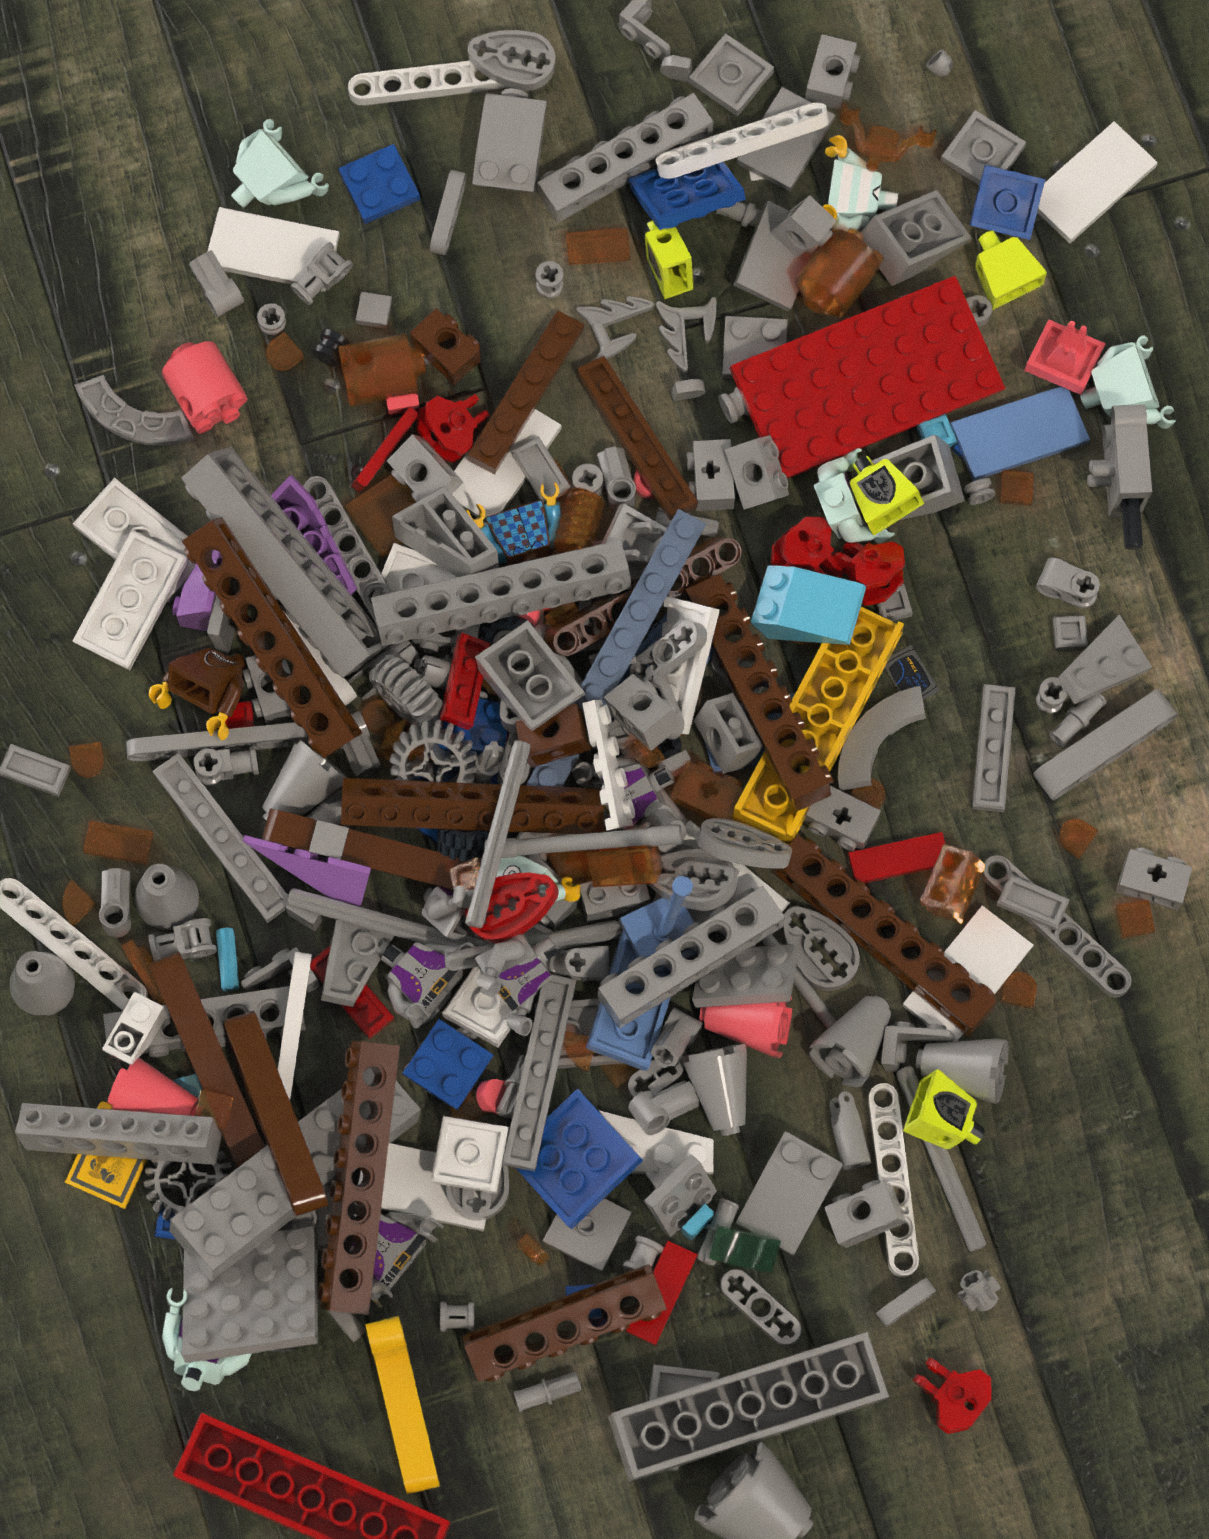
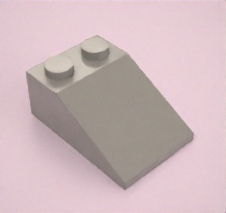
M485 94L472 185L536 194L547 101Z
M938 190L874 216L857 236L892 286L917 275L972 239Z
M932 435L872 460L875 465L883 459H888L918 489L924 504L900 520L935 513L965 501L949 444L937 435ZM855 470L852 471L853 478L858 476Z
M526 621L475 657L478 670L484 679L531 731L585 695L583 689L529 621Z
M785 1131L735 1224L794 1256L838 1177L843 1163Z

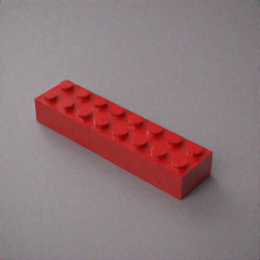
M201 1413L173 1474L177 1480L310 1539H445L451 1526L450 1521L204 1413Z

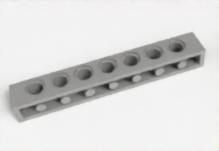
M621 540L379 595L371 597L381 643L382 646L400 644L404 641L420 637H430L446 631L461 630L468 626L485 622L490 623L515 615H525L541 609L555 608L567 603L586 601L593 597L610 593L616 594L623 590L632 589L623 546Z

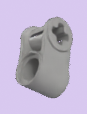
M1048 558L1036 584V590L1049 598L1058 599L1077 608L1084 609L1089 608L1095 603L1100 583L1097 576L1091 572L1072 566L1058 558ZM1083 587L1088 588L1085 593L1080 592Z
M594 946L559 951L558 954L548 960V971L552 975L582 980L584 982L602 981L608 976L610 970L609 947Z

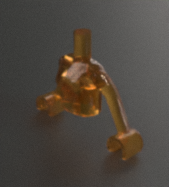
M843 103L840 120L846 125H853L857 150L869 158L866 164L869 171H877L880 162L898 161L916 143L923 148H930L934 144L937 130L934 129L932 133H927L923 131V126L921 125L917 134L903 140L898 147L899 134L883 126L871 127L865 138L864 127L859 118L861 107H858L856 110H850L847 108V103Z

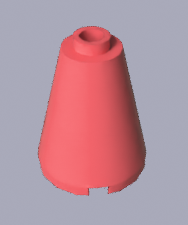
M786 1002L701 1007L700 1021L704 1022L705 1029L740 1044L746 1043L747 1047L771 1057H782L784 1052H779L778 1049L780 1044H787L792 1018V1008L786 1007Z
M140 1057L127 1070L124 1068L120 1069L107 1102L113 1105V1108L110 1110L200 1116L202 1112V1107L198 1106L199 1099Z

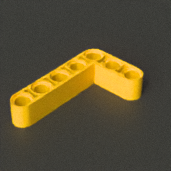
M399 1316L366 1324L406 1493L408 1495L439 1487V1480Z

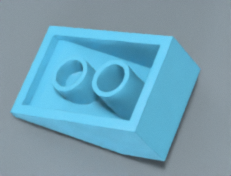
M768 565L751 624L768 639L850 645L866 586L861 583L797 567Z

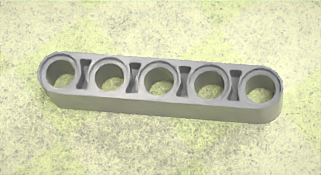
M1156 689L1047 761L1033 773V776L1050 799L1055 800L1167 726L1178 716V713L1160 689Z

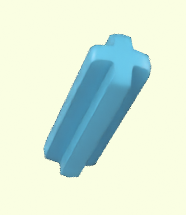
M220 928L216 931L221 988L226 992L236 991L239 989L234 931L232 928Z

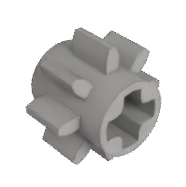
M974 1270L967 1273L961 1279L960 1286L963 1290L957 1293V1296L970 1311L973 1312L977 1309L983 1312L991 1309L997 1303L998 1296L995 1292L1001 1289V1286L987 1270L983 1273L979 1270Z

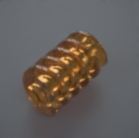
M583 488L568 490L553 544L558 553L561 554L594 546L593 541L597 537L596 530L599 529V520L602 518L601 510L605 506V501L602 497Z

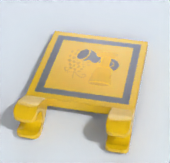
M104 1101L100 1102L97 1109L109 1110L113 1108L111 1104ZM77 1154L65 1183L126 1209L148 1159Z

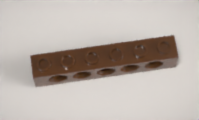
M647 1264L463 1335L462 1338L478 1382L483 1380L491 1382L503 1377L504 1372L517 1368L521 1370L531 1367L536 1363L537 1359L545 1356H560L567 1351L568 1347L579 1343L580 1345L591 1344L599 1338L598 1336L607 1332H622L629 1328L631 1323L638 1320H653L659 1317L661 1312L667 1310L652 1268L650 1264ZM626 1296L637 1298L634 1305L630 1307H623L620 1305V1302ZM595 1308L605 1310V1314L599 1319H591L588 1315ZM564 1320L574 1322L573 1327L568 1331L558 1330V1324ZM533 1332L543 1335L542 1339L537 1343L527 1342L526 1337ZM502 1344L511 1347L510 1352L506 1355H497L494 1352L496 1347Z

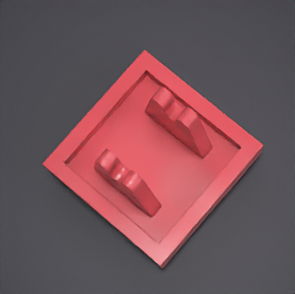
M1048 319L1024 371L1082 395L1092 375L1091 371L1096 367L1106 343L1087 336L1086 326L1076 329L1074 321H1070L1067 326Z

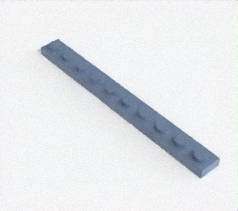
M680 509L677 510L580 686L585 695L572 703L577 704L583 712L582 703L602 700L603 705H607L604 697L619 685L703 532L706 523ZM580 754L536 766L526 785L563 787Z

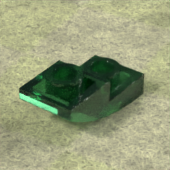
M717 1225L708 1257L723 1263L772 1273L781 1240L750 1231L746 1233Z

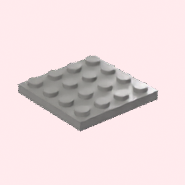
M315 1226L276 1231L212 1282L184 1249L183 1292L184 1290L186 1291L187 1299L183 1304L182 1357L185 1363L318 1344L317 1231Z

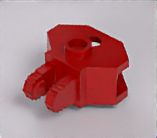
M476 394L463 402L459 400L456 403L436 396L417 411L418 433L421 437L425 438L443 460L453 463L469 452L473 447V430L478 424L490 417L486 410L481 411L473 418L467 408L473 407L480 400ZM432 432L434 433V435L436 436V438L438 439V441H434V440L432 439V437H431V433H432Z
M804 517L772 545V566L797 567L825 575L828 573L829 576L841 578L844 572L841 565L831 555L834 551L830 545L832 529L824 517Z
M893 541L876 545L868 542L865 546L857 542H845L842 546L845 555L840 553V551L833 555L838 564L843 568V573L849 576V581L866 586L862 601L864 606L886 602L903 584L904 548ZM887 584H889V587L881 588V586H886Z
M929 1357L925 1362L926 1366L931 1372L941 1377L945 1381L944 1384L938 1389L927 1378L918 1374L912 1380L932 1397L931 1401L936 1404L937 1427L947 1435L969 1430L992 1400L991 1377L981 1369L962 1374L953 1370L951 1373L936 1360ZM965 1402L972 1403L974 1410L966 1409Z

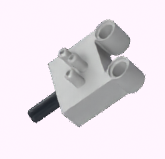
M1145 404L1115 405L1111 408V425H1103L1102 443L1104 460H1091L1089 462V471L1092 474L1087 476V484L1089 487L1107 486L1109 517L1122 516L1124 547L1128 550H1136L1143 547L1141 513L1152 494L1147 412Z

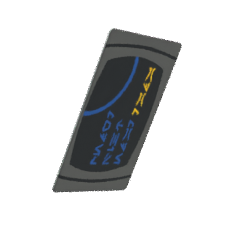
M912 645L891 655L885 670L899 692L920 686L924 700L939 691V688Z

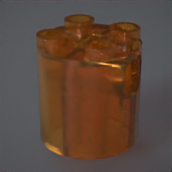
M849 228L847 232L840 229L831 230L833 232L832 236L821 247L819 246L795 277V285L804 296V304L815 313L836 317L844 316L884 261V257L878 251L871 249L863 242L864 236L854 228Z
M406 334L338 346L350 407L385 401L390 397L418 394L416 379L420 375L426 374L425 361L422 349L416 350L409 346Z

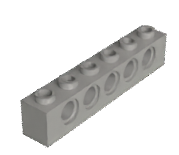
M694 93L687 97L680 96L668 108L661 112L654 111L650 113L643 122L635 127L628 126L624 128L614 139L608 142L601 141L582 157L580 155L575 156L566 163L565 167L556 172L552 170L544 174L540 181L537 182L538 196L558 224L628 183V178L657 167L656 158L660 154L711 136L713 133V120ZM672 123H678L683 127H681L680 129H672L669 127V125ZM646 138H653L657 142L653 144H647L643 142V140ZM619 153H628L631 157L621 159L617 155ZM597 167L605 170L601 174L591 172L593 168ZM570 182H574L579 185L575 189H569L565 187V185Z
M762 886L757 890L750 888L737 897L738 901L733 905L718 907L710 914L711 918L704 923L695 922L689 925L682 932L683 936L675 941H672V939L665 940L655 948L656 952L647 958L640 956L627 966L629 969L620 975L613 973L600 982L601 986L598 988V998L619 1029L782 928L785 916L765 887ZM740 915H746L752 919L753 923L748 926H742L737 923L736 918ZM713 932H720L726 939L721 943H715L709 939L708 935ZM685 949H692L697 952L698 957L694 960H687L683 958L681 952ZM658 966H665L671 971V974L667 977H659L653 970ZM631 983H638L644 990L639 994H631L626 990V986Z
M290 986L200 999L208 1018L214 1021L212 1028L220 1046H230L222 1021L231 1018L235 1014H244L253 1010L256 1013L265 1039H267L268 1035L280 1034V1037H283ZM166 1005L162 1006L167 1016L154 1040L142 1054H149L150 1057H162L168 1055L169 1050L182 1049V1052H186L179 1034L174 1037H168L164 1034L165 1028L169 1024L174 1023ZM267 1009H276L279 1012V1016L273 1022H266L262 1020L263 1012ZM123 1011L103 1014L106 1041ZM304 1011L302 1016L301 1030H306ZM109 1054L111 1059H116V1057Z
M22 1103L15 1134L26 1150L213 1165L216 1164L222 1136L213 1117Z

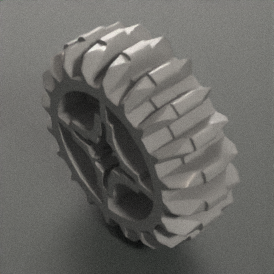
M390 654L386 655L382 660L379 659L373 665L374 668L369 671V680L377 690V693L383 698V701L399 717L404 719L407 724L411 726L415 724L421 730L422 722L427 720L430 727H434L435 722L440 720L443 702L438 697V694L416 670L412 669L408 663L403 662L401 658Z
M425 720L422 722L421 730L413 724L410 726V734L402 732L399 738L401 742L394 743L393 750L396 753L391 754L390 762L395 765L391 767V775L398 776L396 780L424 781L418 777L424 776L430 782H443L444 772L452 770L454 766H460L457 775L446 782L473 783L475 779L473 773L477 772V767L473 761L476 760L477 753L476 751H470L473 745L471 740L462 741L465 734L463 730L458 731L456 734L452 733L454 727L452 723L447 725V729L441 728L440 720L435 722L434 727H430L428 721ZM424 744V754L416 756L415 760L408 761L409 753L417 746ZM438 744L444 745L450 750H443ZM430 755L434 763L439 765L438 770L434 767L433 762H429Z
M219 1151L216 1164H210L215 1169V1175L196 1171L194 1163L182 1162L179 1172L164 1178L166 1171L174 1161L151 1160L157 1168H146L145 1173L154 1179L144 1181V1186L147 1189H155L146 1195L148 1201L158 1200L153 1205V1210L160 1212L166 1208L162 1218L168 1221L173 1214L177 1215L194 1202L202 1189L210 1188V1185H216L229 1174L224 1173L232 1169L230 1162L221 1163L225 1158V1153ZM188 1168L194 1180L197 1181L196 1184L192 1183L193 1187L190 1188V1196L184 1183L181 1182L182 1179L186 1180ZM170 1188L171 1191L182 1192L185 1207L169 1201L165 1197L163 1189Z

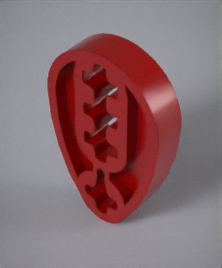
M528 872L497 877L486 913L488 915L486 917L487 923L483 924L482 928L469 927L479 938L493 944L502 943L519 934H524L548 913L558 898V886L551 877L544 874ZM542 884L547 888L544 897L537 894L539 886ZM512 898L517 901L514 911L508 908L510 905L509 900ZM496 905L502 908V916L499 918L493 915ZM465 908V916H466V918H467V914H468L469 908Z

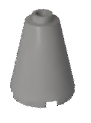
M300 738L294 744L262 806L266 811L263 817L267 820L270 808L303 816L342 787L343 778H347V776L326 757L323 758L314 751L310 744Z
M155 864L145 871L138 882L134 893V904L139 916L147 925L158 930H173L174 926L182 925L193 918L199 904V892L193 878L184 870L169 865Z
M30 951L19 958L10 978V992L19 1008L30 1015L49 1016L64 1009L73 998L75 988L74 972L56 954Z
M866 996L812 1042L810 1046L812 1050L809 1054L815 1065L830 1078L834 1074L843 1078L841 1082L843 1085L855 1088L863 1086L868 1079L883 1039L885 1025H888L891 1017L888 1003L879 996Z
M997 1038L927 1043L924 1050H918L916 1068L921 1069V1075L924 1077L938 1069L969 1095L988 1103L997 1104L1001 1099L1006 1075L1003 1074L1004 1065H1008V1041Z
M746 1043L682 1056L683 1065L713 1131L720 1130L721 1136L739 1133V1126L746 1124Z

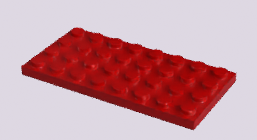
M956 276L729 367L759 438L771 435L773 442L777 445L779 451L778 460L782 472H784L787 479L843 457V455L855 449L865 448L1006 389Z

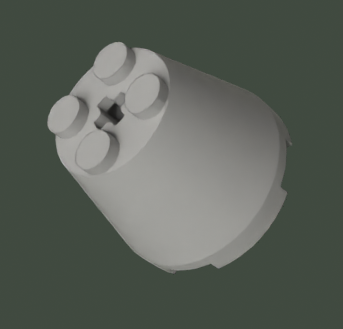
M761 1441L755 1442L752 1446L755 1450L749 1455L742 1451L723 1470L709 1488L711 1492L707 1497V1505L701 1504L698 1506L694 1516L695 1521L703 1528L724 1539H795L797 1536L802 1538L808 1533L814 1523L809 1519L812 1512L811 1506L772 1450Z

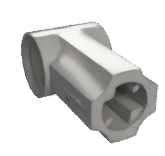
M212 250L202 254L188 264L205 292L203 295L207 304L217 318L244 303L243 296L237 285L231 278L227 277Z
M616 446L606 448L597 454V458L603 473L608 505L615 513L621 504L634 508L636 503V485L631 478L624 448ZM623 491L628 493L629 496L620 499L614 494Z
M357 711L351 715L363 734L340 749L344 750L356 779L375 774V772L381 769V765L369 740L370 734L360 711Z
M109 868L106 871H102L99 919L105 933L114 938L123 937L131 928V872L121 868ZM113 914H121L123 916V919L117 924H109L107 922L108 918Z
M674 1007L650 1053L654 1057L655 1063L664 1068L676 1066L686 1048L692 1047L704 1022Z
M684 1080L656 1094H653L651 1091L638 1094L631 1100L628 1109L647 1135H655L665 1129L671 1119L699 1107V1099L693 1085L689 1081L686 1082Z

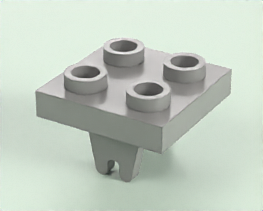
M621 504L618 506L602 544L621 540L632 582L643 574L667 528L630 506Z
M692 1154L677 1169L658 1160L655 1163L659 1170L657 1173L651 1170L646 1171V1175L655 1186V1190L644 1201L661 1229L670 1237L677 1231L682 1230V1227L704 1204L707 1205L717 1192L701 1162Z

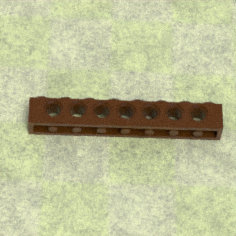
M223 517L211 520L182 540L186 547L184 549L186 556L193 564L198 565L203 573V582L210 591H215L220 599V607L223 613L228 618L233 619L239 628L237 632L240 639L247 646L250 645L256 654L255 660L257 665L263 672L268 673L273 680L274 691L279 698L286 700L294 722L300 727L303 726L309 736L308 742L311 748L325 758L363 734ZM214 550H217L222 555V564L220 566L216 565L212 560ZM231 577L236 578L240 583L238 593L230 588ZM249 604L255 606L258 611L256 620L250 618L247 613ZM267 631L271 632L275 637L274 647L269 646L265 641V633ZM284 658L290 660L293 664L292 674L285 672L282 662ZM301 686H305L310 690V701H306L301 697ZM319 713L327 716L329 721L327 728L322 727L318 723L317 717Z
M718 574L685 589L688 602L719 610H727L724 615L718 616L711 647L754 731L763 744V748L795 811H800L830 797L829 784L833 783V778L826 765L820 767L816 759L819 756V751L813 739L806 740L802 732L806 727L799 712L792 713L788 705L792 703L786 687L784 685L778 686L775 680L778 677V673L772 660L765 661L761 653L765 651L759 635L757 633L751 634L748 628L751 625V621L745 608L738 609L735 603L738 596L732 583L728 582L725 584L721 574ZM732 635L741 636L737 641L731 642L727 640ZM745 661L755 662L747 668L740 666ZM758 687L768 688V690L762 694H757L753 692ZM772 713L781 714V717L776 720L767 719ZM786 739L796 741L789 747L780 745ZM799 766L809 767V770L805 773L794 772Z
M343 778L341 825L490 831L502 784ZM520 785L508 832L555 834L603 832L604 805L601 804L599 793L602 789Z
M797 835L789 844L793 851L788 867L772 868L771 872L820 914L842 927L857 945L969 1038L995 1008L997 1000L994 998L995 995L992 990L983 983L978 985L969 977V972L957 962L953 964L944 956V951L932 941L928 943L919 936V930L909 921L903 922L895 916L894 909L883 900L877 901L871 896L869 888L860 880L856 879L854 881L846 875L844 867L834 859L828 860L822 855L821 849L811 839L804 840L800 835ZM815 867L820 873L817 876H808L803 872V869ZM832 887H838L843 890L844 894L840 897H833L827 890ZM864 908L869 915L859 918L853 914L852 910ZM881 928H887L892 931L894 936L885 939L880 937L877 931ZM913 949L917 952L918 957L907 959L902 955V951ZM938 970L942 973L943 978L932 980L927 976L926 972ZM957 990L963 991L967 994L968 999L957 1001L951 993Z
M352 1041L351 1047L346 1052L345 1064L349 1069L347 1081H344L341 1091L342 1100L345 1101L344 1112L339 1116L337 1125L338 1133L341 1134L340 1146L336 1148L333 1159L337 1172L336 1180L332 1182L330 1187V1200L333 1201L332 1215H329L326 1220V1234L329 1235L328 1249L325 1248L322 1254V1268L325 1269L324 1282H321L318 1288V1301L321 1303L320 1309L369 1315L400 1048L397 1045ZM368 1067L374 1072V1081L369 1086L363 1080V1073ZM364 1101L370 1105V1114L366 1119H363L359 1113V1107ZM362 1134L366 1138L367 1144L366 1148L359 1152L356 1149L355 1141ZM356 1168H359L363 1178L361 1183L355 1186L351 1180V1175ZM354 1201L359 1207V1212L356 1218L350 1219L347 1209L350 1203ZM351 1235L355 1240V1246L350 1253H347L344 1250L343 1243L345 1238ZM348 1269L351 1274V1280L347 1286L343 1287L339 1277L343 1270Z

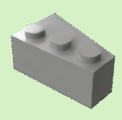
M446 486L392 516L396 539L456 577L499 568L497 549Z

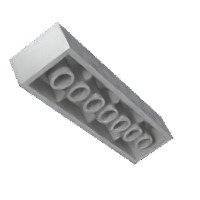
M232 446L207 454L181 477L186 484L187 492L194 499L201 502L210 520L223 517L275 599L280 600L287 609L286 614L293 623L300 625L305 631L308 642L327 659L326 663L331 671L344 678L361 669L389 646H382L377 626Z
M368 1068L363 1073V1080L368 1086L374 1081V1072L371 1068ZM397 1081L395 1083L389 1143L418 1122L421 1111ZM342 1089L298 1121L325 1193L330 1190L332 1182L336 1180L337 1168L334 1167L333 1159L336 1148L340 1146L341 1134L338 1133L337 1125L339 1116L344 1112L345 1101L341 1097ZM366 1101L362 1102L359 1107V1113L363 1119H366L370 1114V1105ZM361 1134L356 1138L355 1146L359 1152H362L366 1148L367 1142L366 1138ZM268 1145L170 1219L171 1234L211 1282L296 1217Z
M868 1332L613 1412L608 1416L628 1481L631 1482L883 1401L889 1395Z

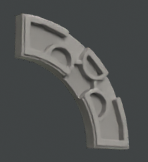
M104 375L74 385L81 402L92 417L110 432L124 439L154 446H171L194 441L192 431L182 409L165 413L137 410L127 405L125 401L115 394Z
M920 686L897 692L874 705L858 720L841 751L838 766L840 791L872 785V766L883 740L888 735H892L900 728L912 722L926 719Z

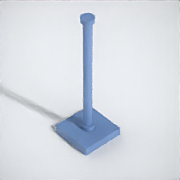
M679 876L673 881V893L669 901L661 898L619 918V923L637 958L640 956L647 958L656 952L655 948L667 939L675 941L683 936L682 932L684 929L694 923L687 908L682 907L685 897L690 895L693 889L692 881L688 877ZM685 949L681 952L685 959L698 955L692 949ZM658 966L653 971L655 974H658L668 968Z

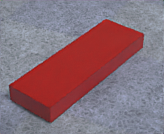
M409 407L403 413L350 485L358 492L364 490L416 420L418 412Z
M463 632L457 636L440 720L452 723L466 730H470L473 727L483 682V676L478 670L475 657L489 648L491 643Z
M942 832L848 852L854 881L857 879L864 884L950 864Z
M330 946L310 963V969L322 984H324ZM367 984L353 1007L339 1004L369 1040L394 1020V1016Z
M667 1241L653 1271L667 1310L662 1311L661 1315L653 1320L643 1321L641 1319L631 1323L630 1327L626 1329V1333L654 1346L657 1345L698 1254Z

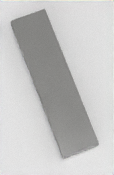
M983 685L972 809L1004 812L1016 687Z

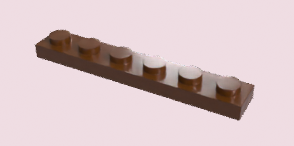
M557 310L469 452L467 461L494 475L496 474L584 331L585 324Z
M605 356L577 368L578 378L669 520L673 519L678 509L687 513L697 508L698 501Z

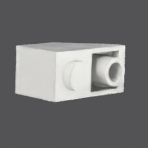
M134 992L102 1050L132 1066L150 1046L167 1016L164 1007Z

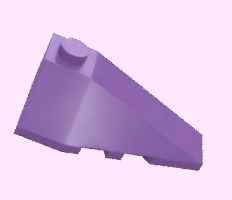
M290 475L271 496L352 595L358 588L314 498L293 475Z
M214 550L212 560L218 566L222 564V555L217 550ZM196 564L182 588L181 597L176 596L173 615H176L181 627L207 631L215 591L212 592L207 588L202 579L203 573Z
M244 835V843L326 897L361 907L371 870L370 867L332 857H323L305 850L293 849L285 845Z

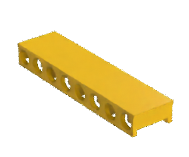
M863 607L860 608L850 645L822 643L799 685L792 703L789 704L792 713L798 711L805 724L806 729L802 730L806 740L812 738L819 751V756L816 759L820 767L826 765L829 772L903 634L904 623L900 621L895 623ZM786 739L780 745L789 747L796 741ZM764 751L734 807L732 820L764 831L789 845L798 834L810 806L800 811H795ZM799 766L794 772L805 773L809 770V767Z

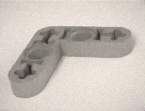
M693 621L681 622L637 656V662L631 664L630 667L631 675L634 674L642 682L645 680L649 681L656 690L659 689L661 691V699L668 698L675 705L678 711L675 715L680 728L666 739L678 738L682 734L685 724L667 675L701 650L707 641V631L704 625ZM669 645H671L673 649V655L671 659L666 662L664 658L665 649Z

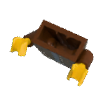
M206 648L190 655L179 656L176 660L169 663L168 671L162 678L164 680L162 685L156 684L150 687L149 697L154 704L157 703L160 709H165L171 704L172 698L168 691H171L211 714L219 712L218 716H214L207 721L206 727L210 736L219 728L218 737L221 741L225 740L229 735V729L225 723L227 717H232L244 688L242 672L246 667V662L238 653L228 657L213 648Z

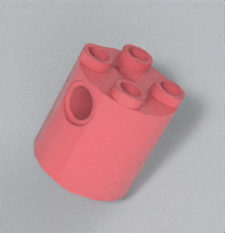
M205 341L195 345L193 342H188L179 346L173 351L162 369V377L198 434L209 431L222 420L225 424L236 420L240 416L238 409L248 400L246 393L213 341Z

